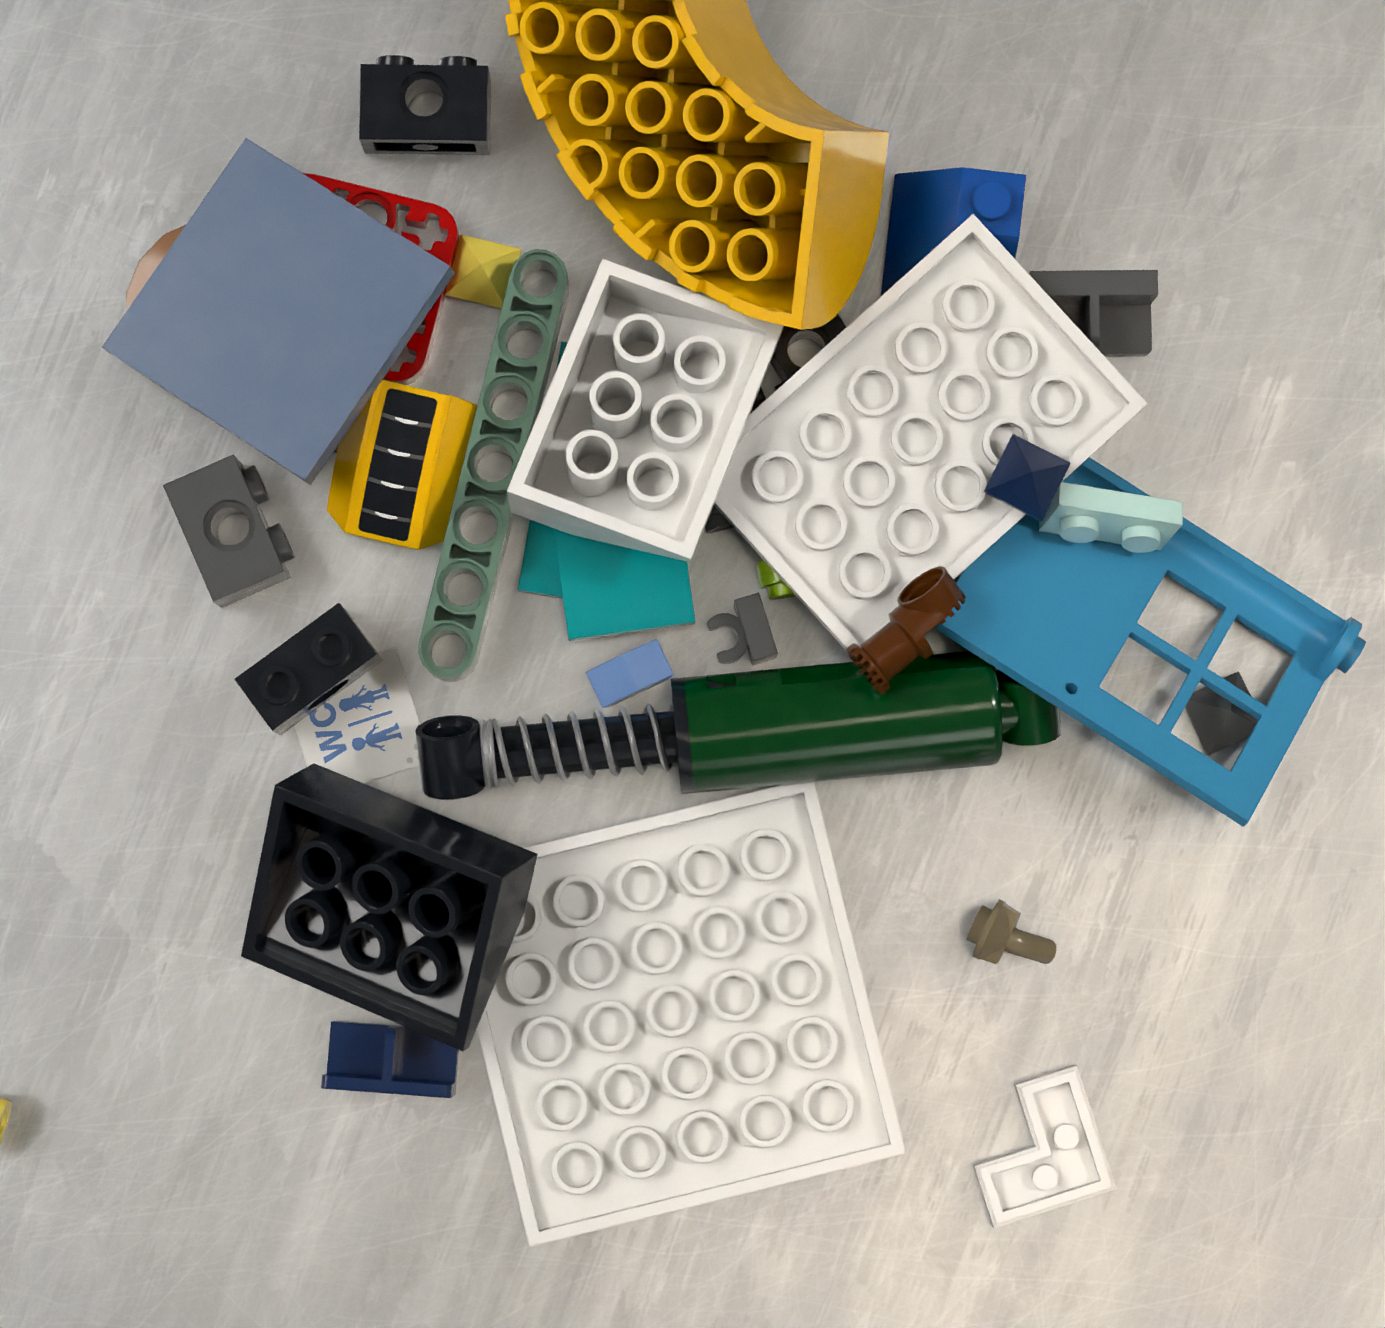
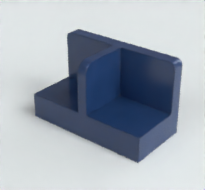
M331 1021L327 1073L322 1075L321 1088L452 1098L456 1095L459 1050L404 1026Z

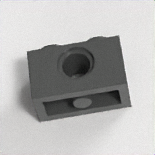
M233 454L163 485L212 601L221 608L291 578L285 562L295 558L280 523L269 527L260 504L270 499L255 465L244 469L242 463ZM239 513L247 516L249 532L246 538L236 545L222 544L218 538L220 522L230 514Z

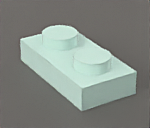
M1061 482L1043 520L1039 521V531L1060 534L1064 540L1073 543H1087L1098 540L1121 544L1124 549L1136 553H1146L1154 550L1161 551L1183 525V502Z

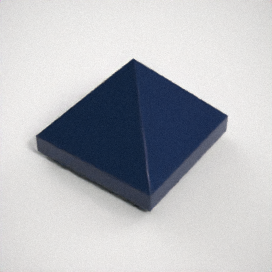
M1012 434L983 493L1042 521L1071 463Z

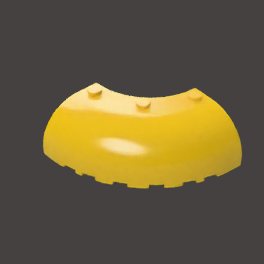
M508 0L511 14L505 15L508 36L515 37L525 70V73L520 74V78L537 120H544L553 141L560 151L556 156L570 180L586 200H593L606 218L615 225L612 230L632 250L645 260L656 262L678 279L677 283L693 292H702L714 300L728 305L729 309L754 319L804 330L823 326L841 311L857 286L872 247L882 197L889 138L888 131L868 128L845 120L824 109L805 95L773 60L755 27L746 0Z

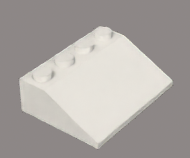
M602 259L507 489L511 513L571 535L691 562L784 325L754 319L728 308V305L710 297Z

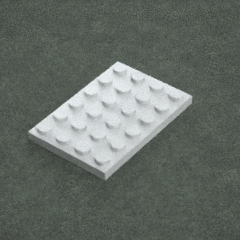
M972 214L749 414L714 506L844 649L852 643L860 646L890 622L888 614L899 606L897 602L898 596L912 580L938 566L945 567L951 577L955 579L1026 515L983 493L1012 434L1070 462L1071 464L1062 480L1064 481L1148 403L981 221Z

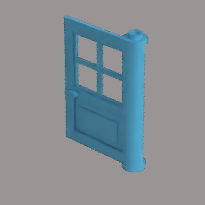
M1090 457L1062 481L1149 496ZM1026 514L963 571L956 583L966 596L965 603L961 604L958 601L961 609L957 611L953 607L952 611L955 615L952 618L948 616L945 618V623L942 625L939 623L934 628L1243 827L1252 817L1324 681L1336 668L1346 673L1355 663L1366 644V641L1358 636L1362 623L1352 617L1346 621L1184 517L1183 525L1161 551L1154 550L1152 552L1136 553L1128 551L1121 544L1098 540L1087 543L1066 541L1060 534L1039 531V520ZM1165 574L1223 611L1196 660L1137 623ZM1235 619L1293 656L1266 706L1207 668ZM1128 637L1187 674L1159 725L1099 687ZM1199 682L1258 720L1230 771L1171 734Z

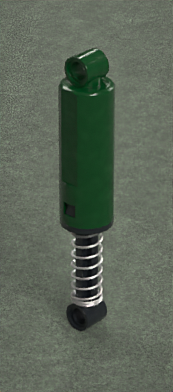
M964 651L932 654L926 660L918 657L889 681L890 689L883 695L875 690L871 683L866 680V676L870 673L866 672L863 675L860 673L859 670L863 668L862 666L857 668L853 662L672 678L670 679L672 704L669 711L655 712L654 708L648 703L644 709V714L629 715L628 710L622 706L618 716L603 717L602 712L597 708L593 713V718L578 720L576 714L571 711L567 716V721L552 722L550 716L545 713L542 717V723L526 724L524 718L519 716L516 725L500 727L498 720L495 718L493 720L489 718L487 722L482 719L479 724L478 720L472 717L448 715L423 722L418 725L415 733L422 790L426 796L434 799L454 800L466 798L479 793L485 786L489 789L492 786L497 788L499 786V779L506 778L508 783L514 787L519 781V777L532 776L534 781L540 785L545 774L558 773L559 777L566 782L570 772L584 771L585 775L591 780L598 769L610 768L611 773L617 777L621 772V767L635 766L637 771L643 775L647 765L661 764L662 768L668 773L674 762H678L681 794L994 765L999 762L1002 756L1003 741L1013 745L1034 746L1049 743L1061 736V710L1000 670L996 671L994 666L972 652Z

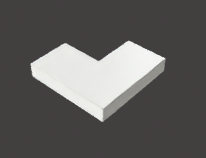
M1077 1065L1014 1084L1033 1146L973 1165L992 1227H1001L1116 1190L1117 1188Z

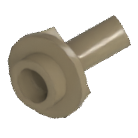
M1000 899L993 910L982 905L966 939L976 944L973 952L974 958L994 964L1000 961L1004 951L1036 962L1049 964L1055 957L1056 944L1053 940L1017 929L1016 925L1021 913Z

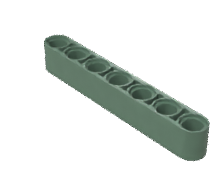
M534 249L523 253L515 261L510 273L419 639L418 654L422 664L434 677L445 682H456L465 679L474 671L479 661L515 515L511 513L507 489L541 409L569 296L568 274L564 262L556 254L548 250ZM535 270H547L554 274L558 284L549 295L534 297L528 294L522 287L525 277ZM522 330H531L537 333L543 340L540 351L535 356L527 359L513 356L507 349L510 338L516 332ZM505 391H517L525 396L528 404L525 412L519 418L503 420L492 411L495 398ZM493 451L505 453L512 459V469L509 475L498 482L484 480L477 473L480 459L485 454ZM477 512L490 514L497 520L495 535L488 542L482 544H473L462 535V526L465 520ZM462 573L472 574L478 577L482 583V592L479 598L473 604L467 606H458L451 603L447 597V587L450 581ZM445 635L461 637L467 646L464 660L453 668L437 666L432 658V648L435 642Z

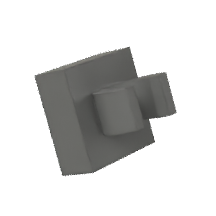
M759 592L734 600L733 606L736 616L729 613H721L708 620L707 627L709 631L728 627L734 630L737 635V644L732 649L717 653L716 656L719 663L730 664L736 662L744 655L746 649L752 666L777 658V648Z

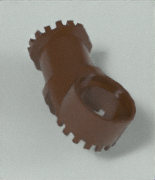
M938 566L916 577L902 590L897 599L899 606L888 614L890 622L860 646L852 643L845 650L857 668L863 667L859 670L862 675L866 672L870 673L866 676V680L871 683L875 690L883 695L890 689L889 681L918 657L926 660L933 654L931 646L924 636L936 628L939 623L941 625L945 623V618L948 616L952 618L955 615L952 608L955 607L959 611L961 605L958 601L964 604L966 596L945 567Z

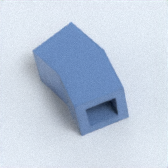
M657 639L621 654L586 672L602 708H610L669 680L674 675Z

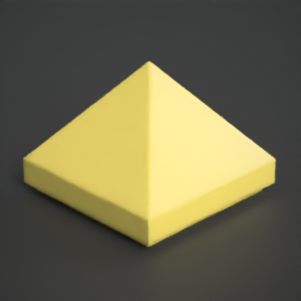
M460 234L452 265L455 274L447 284L445 296L502 309L510 273L515 261L521 256L522 249Z

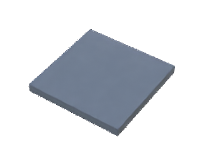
M245 138L102 348L311 485L455 272L446 263Z

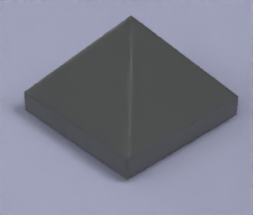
M1239 671L1223 678L1250 695ZM1208 687L1193 692L1185 706L1187 714L1208 756L1249 737L1258 721Z

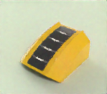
M382 380L338 445L326 511L345 533L416 550L444 542L478 405L452 395L440 394Z

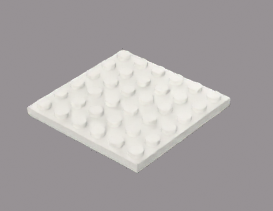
M814 782L778 785L524 848L538 854L525 912L484 1009L477 1032L529 1247L906 1154Z

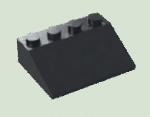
M313 763L274 786L241 957L460 1051H465L471 1044L525 912L538 854Z

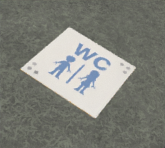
M396 647L380 652L379 655L383 659L382 662L294 726L307 767L315 763L365 784L419 766L415 730L420 725V721Z

